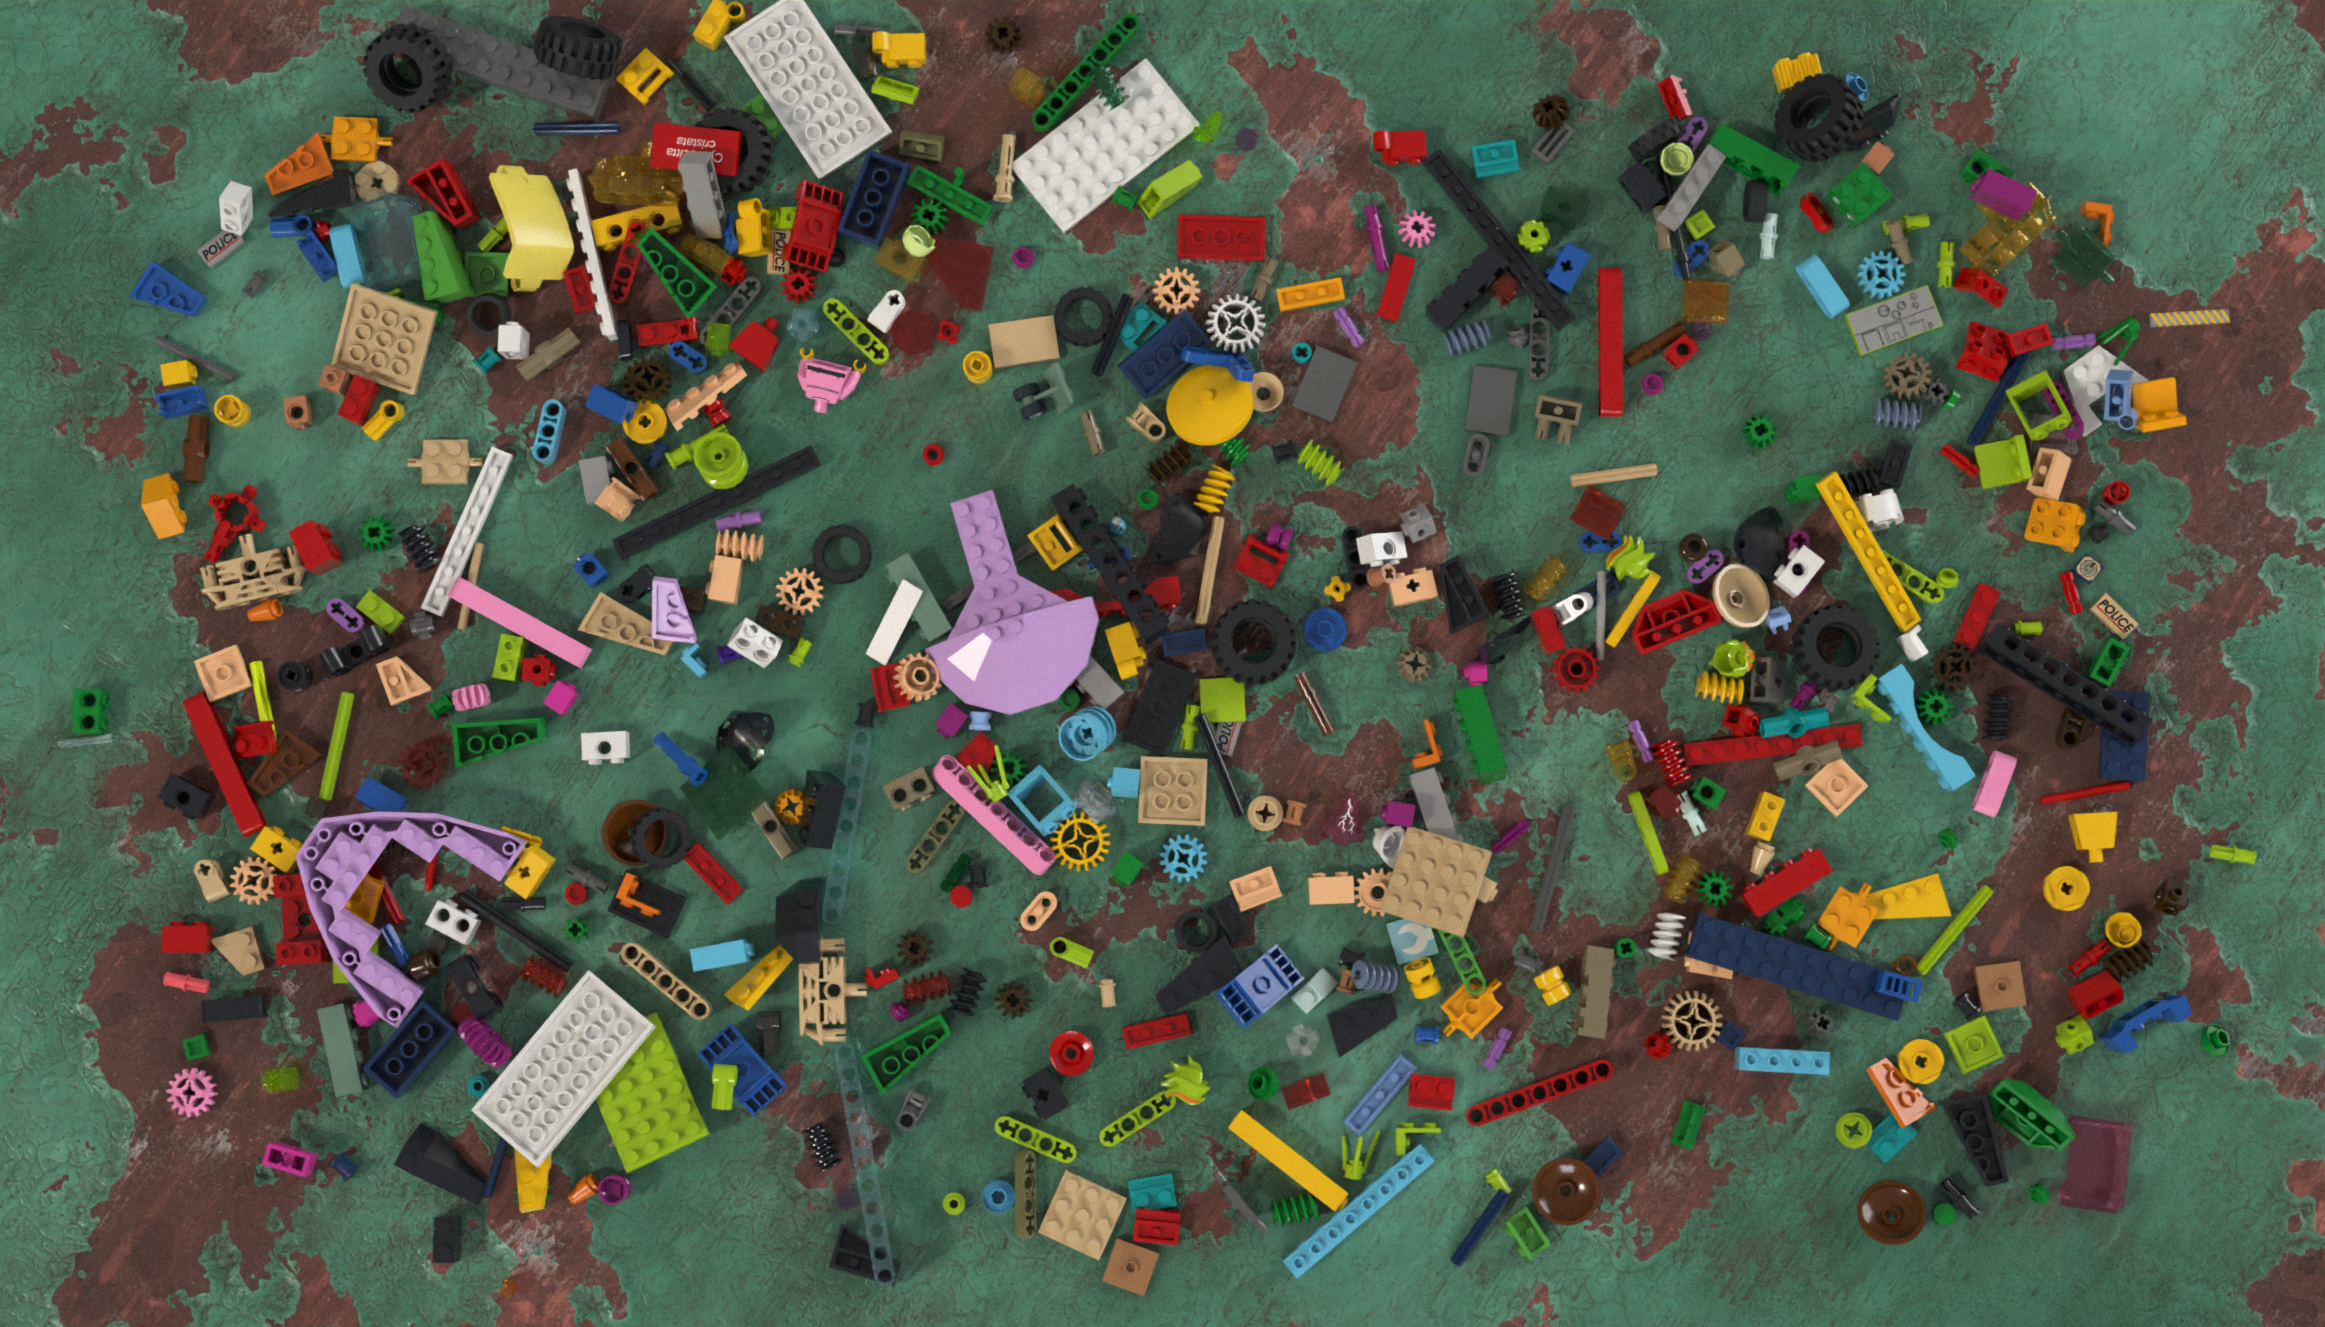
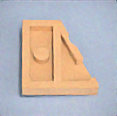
M397 656L376 664L391 706L433 691L419 675Z

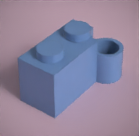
M2110 369L2106 378L2104 420L2118 421V425L2122 429L2130 430L2134 428L2139 417L2137 410L2130 407L2132 404L2133 371ZM2123 416H2130L2133 421H2127Z

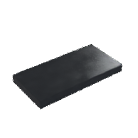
M1156 658L1123 741L1164 757L1197 675Z

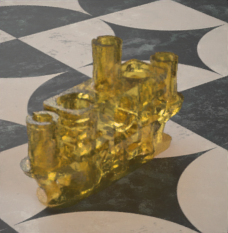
M644 141L641 144L639 156L611 155V162L602 157L601 163L600 157H597L593 173L589 174L587 178L594 189L593 197L601 203L675 206L680 201L678 196L684 192L682 174L679 173V170L650 167L652 142L648 141L646 147L647 142Z
M2033 182L2029 183L2027 186L2037 190V194L2028 211L2030 216L2024 222L2020 219L2014 220L1976 202L1974 205L1985 214L1989 221L1958 249L1973 264L1971 268L1992 272V277L2004 268L2057 219V215L2053 216L2051 212L2052 208L2049 202L2051 196L2046 197ZM2041 210L2045 213L2046 221L2038 215ZM1997 219H2003L2006 222V227H2001ZM2013 227L2015 230L2007 236L2005 232ZM1973 240H1975L1977 242L1975 246L1982 247L1980 252L1970 243V241L1972 242ZM1998 241L2000 244L1991 250L1989 247ZM1992 258L1997 263V266L1990 265L1985 261Z

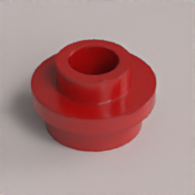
M929 444L924 448L922 456L928 465L937 466L942 463L945 454L941 446ZM933 451L938 453L935 459L930 458V453Z

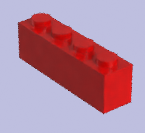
M1809 847L1799 853L1801 856L1799 859L1793 861L1791 858L1781 864L1782 869L1776 873L1774 870H1771L1762 876L1763 881L1758 884L1752 882L1743 887L1745 892L1741 893L1740 896L1753 917L1761 916L1833 872V869L1819 848L1812 849Z

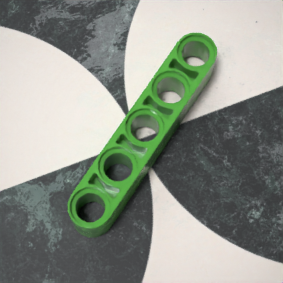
M1436 929L1467 992L1472 996L1481 995L1485 991L1486 982L1465 938ZM1454 939H1458L1462 942V947L1459 950H1453L1450 948L1449 943ZM1464 959H1468L1471 961L1472 967L1469 970H1463L1460 968L1459 963ZM1474 979L1481 981V989L1472 990L1469 987L1470 981Z

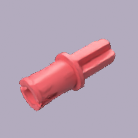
M167 971L163 980L165 986L182 988L185 992L191 990L207 993L210 989L209 980L191 977L190 974L180 975Z

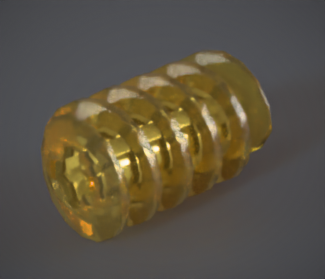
M1548 554L1550 560L1544 559L1542 562L1545 567L1539 566L1537 568L1539 574L1534 573L1532 575L1534 581L1528 580L1527 586L1529 588H1522L1525 594L1538 602L1543 601L1547 603L1548 600L1544 595L1552 596L1553 593L1550 587L1558 588L1555 580L1563 581L1564 579L1560 574L1568 575L1569 573L1565 568L1566 566L1551 554Z
M1680 854L1678 857L1682 863H1674L1678 870L1670 871L1674 878H1666V882L1670 886L1662 885L1661 889L1665 894H1661L1680 905H1684L1685 903L1681 897H1689L1685 889L1693 890L1694 887L1689 882L1698 881L1694 873L1702 874L1698 866L1703 865L1684 854Z

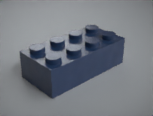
M867 150L837 229L839 236L881 251L911 172L909 164L872 150Z
M422 1000L364 1066L363 1070L395 1098L403 1097L457 1035L459 1026L429 1000Z

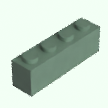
M906 553L885 565L888 570L885 572V575L890 584L895 582L899 588L904 579L923 591L910 616L912 622L917 620L921 628L918 629V632L923 641L928 639L931 644L952 631V627L910 554Z
M349 1003L317 1009L336 1097L368 1090L367 1085H369L368 1074L364 1072L362 1065L364 1063V1054L362 1050H359L357 1042L360 1040L357 1028H354L353 1024L355 1014L352 1011L354 1009L352 1006H349Z

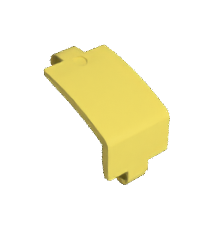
M498 166L496 173H490L489 180L503 212L512 242V249L506 261L503 275L506 279H511V286L514 291L534 292L537 288H540L542 280H561L563 278L562 273L566 271L574 252L571 232L559 198L547 176L528 175L522 166Z

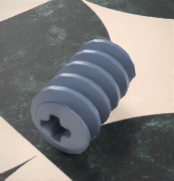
M1484 319L1480 320V326L1475 321L1472 322L1471 328L1468 324H1465L1463 331L1460 327H1456L1455 334L1452 330H1447L1446 336L1442 333L1445 348L1451 358L1454 357V350L1459 355H1462V348L1465 347L1468 352H1471V345L1477 350L1479 349V342H1482L1484 347H1487V340H1491L1489 328Z
M1879 398L1875 400L1873 419H1875L1876 426H1879L1881 420H1883L1885 427H1888L1889 423L1893 422V428L1896 429L1898 424L1901 423L1902 429L1905 430L1906 426L1910 424L1911 431H1914L1916 425L1921 420L1922 404H1918L1916 407L1913 402L1907 406L1905 401L1900 402L1898 405L1896 400H1892L1890 404L1888 399H1883L1882 402H1880Z
M1358 960L1353 964L1351 970L1354 984L1358 989H1371V991L1392 994L1401 980V970L1396 966Z

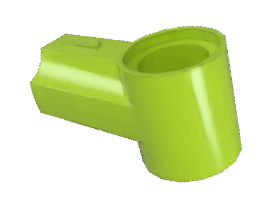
M1063 937L1054 938L1049 946L1053 955L1086 969L1094 953L1093 950ZM1061 940L1065 942L1066 950L1063 953H1056L1054 951L1053 945L1056 941Z
M714 1064L712 1084H714L712 1108L719 1110L732 1109L734 1086H736L738 1078V1066Z

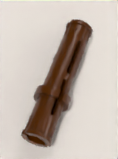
M1678 321L1651 340L1643 341L1635 350L1624 355L1626 363L1632 368L1640 361L1651 358L1653 353L1684 333L1686 334L1685 326Z
M1306 671L1295 676L1293 679L1302 693L1301 698L1302 700L1305 699L1323 737L1336 731L1316 694L1318 691L1313 688L1306 675Z

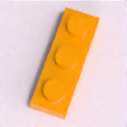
M1341 277L1276 289L1280 312L1345 300Z

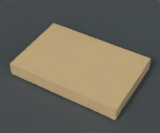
M1054 315L989 324L995 369L1060 359Z

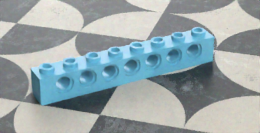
M1419 1142L1406 1152V1155L1401 1156L1347 1202L1341 1210L1339 1209L1282 1258L1284 1264L1298 1279L1434 1162L1433 1158Z

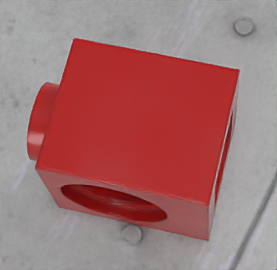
M1684 333L1663 352L1662 356L1677 371L1698 352V344L1693 337H1687ZM1684 346L1687 349V355H1680L1677 352V347Z

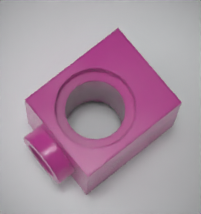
M557 680L543 703L560 715L566 716L580 694L575 691L577 687L567 680L564 683Z

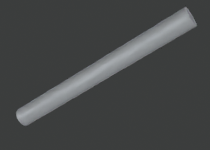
M1597 571L1596 658L1600 660L1605 659L1606 571Z

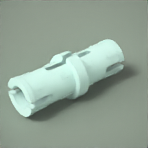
M1767 213L1763 221V230L1760 233V239H1762L1761 259H1774L1775 240L1778 239V234H1776L1777 214Z
M1687 790L1681 792L1685 801L1682 800L1680 794L1675 795L1674 799H1676L1683 812L1682 817L1687 819L1694 836L1700 835L1696 825L1699 826L1702 833L1707 831V827H1705L1698 814L1699 809L1694 807Z

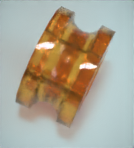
M1908 955L1899 956L1894 963L1895 970L1900 975H1911L1917 967L1914 958ZM1909 960L1908 964H1911L1910 969L1903 971L1901 969L1903 966H1900V962Z
M508 1278L503 1279L500 1288L501 1298L507 1296L508 1299L512 1300L516 1289L515 1279H512V1281H509Z

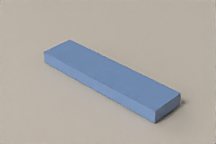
M1400 1053L1342 1122L1360 1136L1409 1079L1410 1073L1415 1072L1417 1067Z

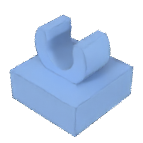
M1783 605L1770 609L1764 620L1773 634H1777L1776 627L1781 625L1785 631L1788 630L1787 623L1792 622L1789 612Z

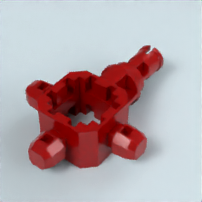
M250 484L244 487L241 491L243 493L241 496L231 492L225 494L224 498L217 494H212L208 499V503L216 508L214 514L216 521L219 523L213 531V542L203 556L204 559L215 564L223 549L227 548L230 543H233L238 533H248L251 529L257 532L265 530L267 524L258 518L260 514L259 506L251 502L252 498L255 499L258 489ZM236 500L249 507L247 510L249 514L245 516L243 524H239V526L227 520V515H225L227 511L229 512L232 502L235 503Z

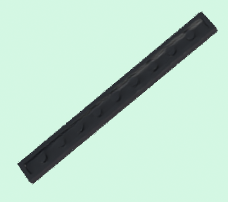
M1439 149L1424 160L1422 165L1486 244L1491 246L1509 263L1507 270L1555 329L1559 332L1574 321L1576 315L1445 154Z
M810 445L745 476L734 487L717 489L612 539L621 560H625L822 465L813 446Z

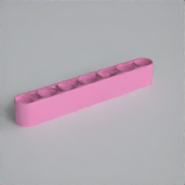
M459 576L447 595L581 669L592 651L591 648Z
M949 755L941 757L931 770V776L934 781L1031 872L1037 875L1044 874L1056 859L1053 850L1001 801L993 802L991 798H988L971 773L955 758Z

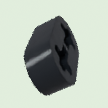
M629 319L618 320L617 332L620 360L630 361L633 360L631 323Z

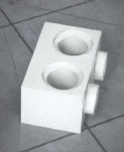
M230 181L219 197L221 229L242 236L253 220L252 187Z
M745 618L734 629L727 646L765 668L777 656L783 640L748 618Z
M446 898L445 901L438 900L425 924L464 945H469L482 922L477 918L478 914L469 909L465 911L457 908L458 904ZM444 909H447L450 917L444 922L440 914ZM464 919L469 922V929L466 932L460 929V923Z

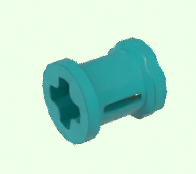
M487 346L486 351L478 359L474 358L472 361L486 375L488 370L496 362H501L502 359Z

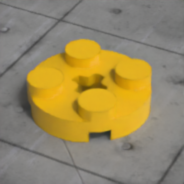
M642 400L637 401L639 406L636 408L632 420L628 423L624 419L623 428L625 433L634 442L643 445L653 444V442L665 436L668 426L667 415L655 402L651 404L650 400H647L645 404H642ZM643 417L651 420V424H648L647 428L639 424L640 421H643Z
M2071 866L2057 867L2050 871L2043 880L2045 899L2053 908L2062 911H2072L2080 908L2085 903L2084 901L2090 892L2089 881L2085 874ZM2064 882L2072 887L2068 895L2061 891Z
M1911 1040L1903 1045L1897 1054L1900 1072L1913 1083L1927 1084L1933 1082L1941 1074L1942 1065L1944 1066V1056L1941 1049L1928 1040ZM1917 1056L1926 1058L1924 1067L1921 1068L1920 1065L1915 1064Z

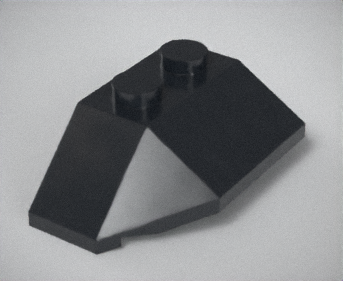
M1900 92L1864 112L1863 120L1860 121L1862 123L1861 129L1857 131V137L1854 142L1851 141L1848 144L1847 151L1852 152L1857 148L1861 151L1870 146V141L1873 139L1881 140L1890 134L1889 130L1894 126L1902 97Z
M822 879L799 880L776 897L775 941L798 964H821Z

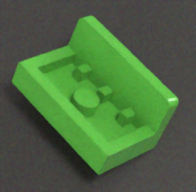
M1527 1206L1503 1220L1506 1224L1503 1229L1510 1239L1514 1237L1519 1244L1515 1248L1522 1258L1527 1257L1528 1260H1532L1535 1255L1551 1246Z

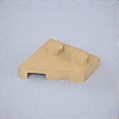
M254 926L211 939L212 944L243 976L267 969Z

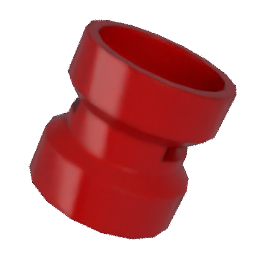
M721 398L715 399L716 401L711 405H705L702 408L705 415L710 417V423L713 428L726 424L732 419L730 412L725 410V404Z
M2115 481L2107 485L2102 491V497L2110 505L2120 504L2130 496V488L2123 481Z

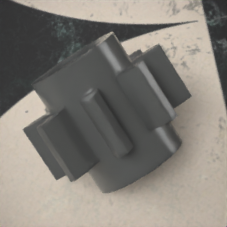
M1937 378L1934 383L1931 382V385H1926L1928 387L1927 392L1920 391L1925 396L1923 401L1928 400L1931 402V406H1934L1936 401L1942 405L1945 402L1943 397L1950 395L1949 392H1946L1945 388L1948 384L1940 383V379ZM1936 388L1935 391L1939 393V395L1935 396V393L1931 390Z
M425 611L414 613L415 619H410V629L413 636L418 635L421 639L432 637L431 632L436 631L433 615L428 616Z
M1816 1009L1815 1016L1807 1017L1811 1020V1025H1808L1807 1028L1815 1029V1036H1818L1820 1031H1822L1824 1036H1828L1827 1031L1829 1029L1835 1030V1027L1832 1026V1021L1836 1018L1827 1016L1829 1010H1824L1823 1014H1821ZM1820 1019H1825L1826 1021L1823 1027L1817 1026Z

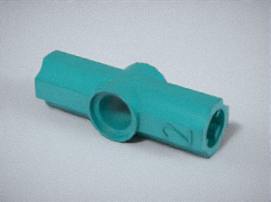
M1825 707L1799 712L1796 708H1790L1785 710L1781 716L1759 720L1762 738L1789 734L1793 738L1800 737L1809 729L1829 726L1828 711Z

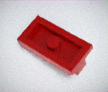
M1670 75L1658 83L1657 86L1670 118L1678 116L1683 121L1692 115L1685 96L1687 90L1681 89L1679 83L1683 81L1682 78Z
M2047 323L2004 337L2011 357L2054 344Z

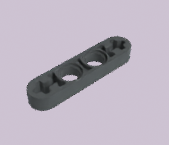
M747 277L702 329L699 338L705 347L714 348L718 346L762 292V284L757 278ZM749 283L752 285L756 283L755 286L757 290L755 292L751 290L747 294V296L750 298L747 301L744 295L740 294V292L743 291L744 294H746V292L749 290L747 285ZM737 298L744 301L743 308L735 310L732 307V302ZM722 315H727L730 318V323L725 327L718 324V319ZM715 324V326L719 330H721L722 333L719 334L718 331H716V333L713 335L715 340L713 342L710 340L706 342L707 338L705 337V335L707 333L711 335L715 331V329L712 327Z
M1532 301L1529 316L1527 374L1532 381L1541 382L1548 374L1550 321L1547 318H1533V316H1538V308L1534 306L1536 304ZM1535 323H1543L1546 328L1545 332L1537 334L1533 329ZM1541 344L1545 349L1544 354L1540 356L1535 355L1532 350L1533 346ZM1532 359L1545 360L1540 362L1539 368L1544 373H1541L1539 377H1536V373L1532 372L1536 368V361L1532 362Z

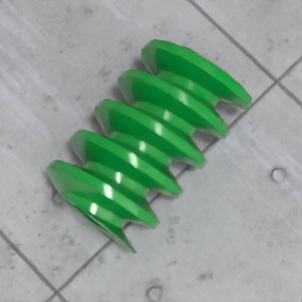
M1236 436L1223 443L1214 445L1215 448L1222 446L1219 451L1221 454L1228 452L1225 457L1227 461L1234 459L1231 463L1232 467L1240 465L1254 452H1248L1250 444L1242 446L1244 437L1236 439Z
M1306 1193L1305 1200L1301 1194H1298L1296 1202L1292 1196H1289L1288 1203L1283 1198H1280L1279 1205H1277L1274 1199H1271L1270 1205L1274 1226L1276 1221H1278L1279 1225L1283 1227L1285 1220L1288 1221L1289 1225H1292L1293 1218H1296L1300 1224L1302 1216L1305 1217L1307 1222H1310L1311 1215L1316 1220H1319L1315 1196L1312 1198L1310 1193Z

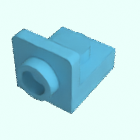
M697 643L694 646L691 644L682 652L684 656L681 660L699 678L703 679L708 674L705 670L707 665L699 657L693 659L702 648Z

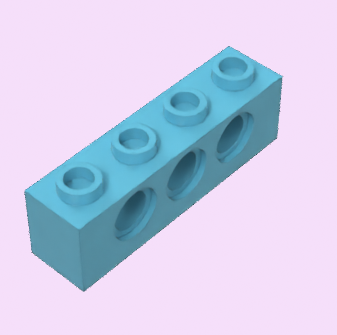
M1752 1047L1735 1048L1734 1069L1829 1075L1830 1052Z

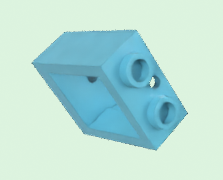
M1040 764L1008 792V796L1044 837L1047 834L1053 833L1059 823L1064 819L1070 818L1078 808ZM1048 781L1064 801L1043 820L1038 822L1024 806L1023 802Z
M741 939L690 949L693 971H704L753 961L752 956H755L754 945L749 943V939Z

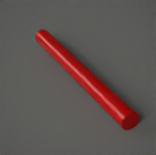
M2129 781L2044 795L2040 796L2041 805L2129 790L2130 784Z

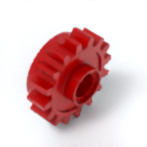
M1573 645L1571 651L1568 647H1565V654L1558 652L1556 655L1559 660L1552 661L1556 668L1551 669V672L1557 674L1553 681L1559 680L1560 684L1558 687L1566 686L1567 693L1574 689V693L1578 694L1580 688L1586 692L1588 691L1587 685L1593 687L1595 683L1592 680L1599 679V675L1595 674L1596 671L1601 669V667L1595 664L1599 659L1592 658L1593 651L1585 652V646L1577 650V646ZM1572 664H1578L1581 667L1580 675H1574L1571 672L1570 667Z

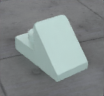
M1322 967L1291 999L1307 1014L1333 990L1338 982Z

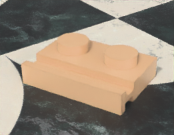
M612 477L611 480L613 482L610 486L607 485L595 501V504L623 523L635 506L633 504L635 500L641 497L619 480Z
M1271 866L1229 881L1240 912L1282 896Z

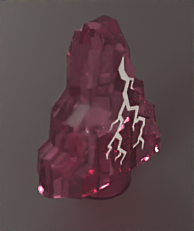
M1348 791L1341 799L1338 810L1331 812L1329 820L1323 822L1320 833L1331 836L1332 843L1349 846L1350 841L1364 842L1365 831L1361 828L1362 819L1357 814L1359 803L1356 793Z

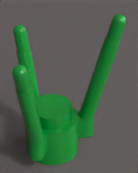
M2128 316L2125 320L2118 322L2114 327L2095 338L2097 342L2108 336L2102 341L2103 344L2108 343L2118 335L2123 339L2129 338L2114 361V366L2118 365L2133 341L2138 338L2136 332L2141 329V326L2134 317Z

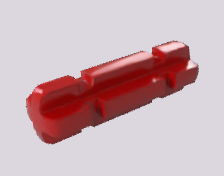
M1948 443L1941 448L1940 454L1944 457H1949V461L1962 471L1965 470V473L1970 477L1977 475L1980 467L1974 463L1971 464V460L1958 450L1955 451L1954 447Z
M2068 571L2060 574L2061 583H2064L2062 587L2066 601L2070 604V614L2082 613L2083 607L2078 601L2080 600L2076 584L2072 581L2074 580L2073 573Z

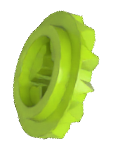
M1854 1112L1848 1113L1838 1120L1836 1136L1845 1147L1853 1149L1864 1147L1871 1139L1872 1126L1864 1115ZM1858 1124V1131L1861 1135L1854 1134L1850 1138V1131L1847 1127L1854 1128Z

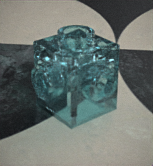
M793 308L792 319H788L787 331L790 332L792 338H795L796 342L808 343L809 340H815V334L818 335L820 330V322L817 321L816 311Z

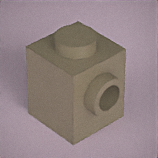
M1725 239L1707 251L1712 261L1711 267L1717 274L1720 273L1729 277L1738 273L1740 268L1745 265L1734 243Z

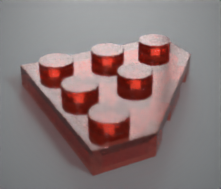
M930 235V238L935 239V248L925 258L960 309L982 312L994 247Z

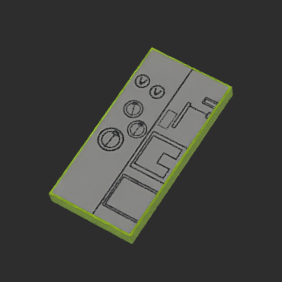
M1928 285L1844 316L1859 356L1944 326Z

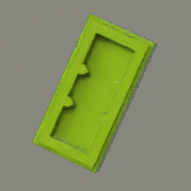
M879 75L872 85L871 92L888 97L894 101H902L913 105L920 88Z

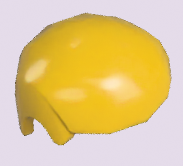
M2117 912L2110 916L2106 922V935L2119 948H2130L2136 945L2142 936L2138 920L2130 913Z

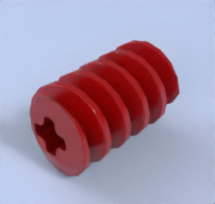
M1669 739L1651 746V748H1658L1654 756L1662 757L1657 761V765H1665L1660 770V773H1668L1663 778V781H1671L1666 788L1687 781L1692 776L1691 773H1684L1689 766L1681 765L1685 757H1678V754L1682 752L1681 748H1675L1679 740Z

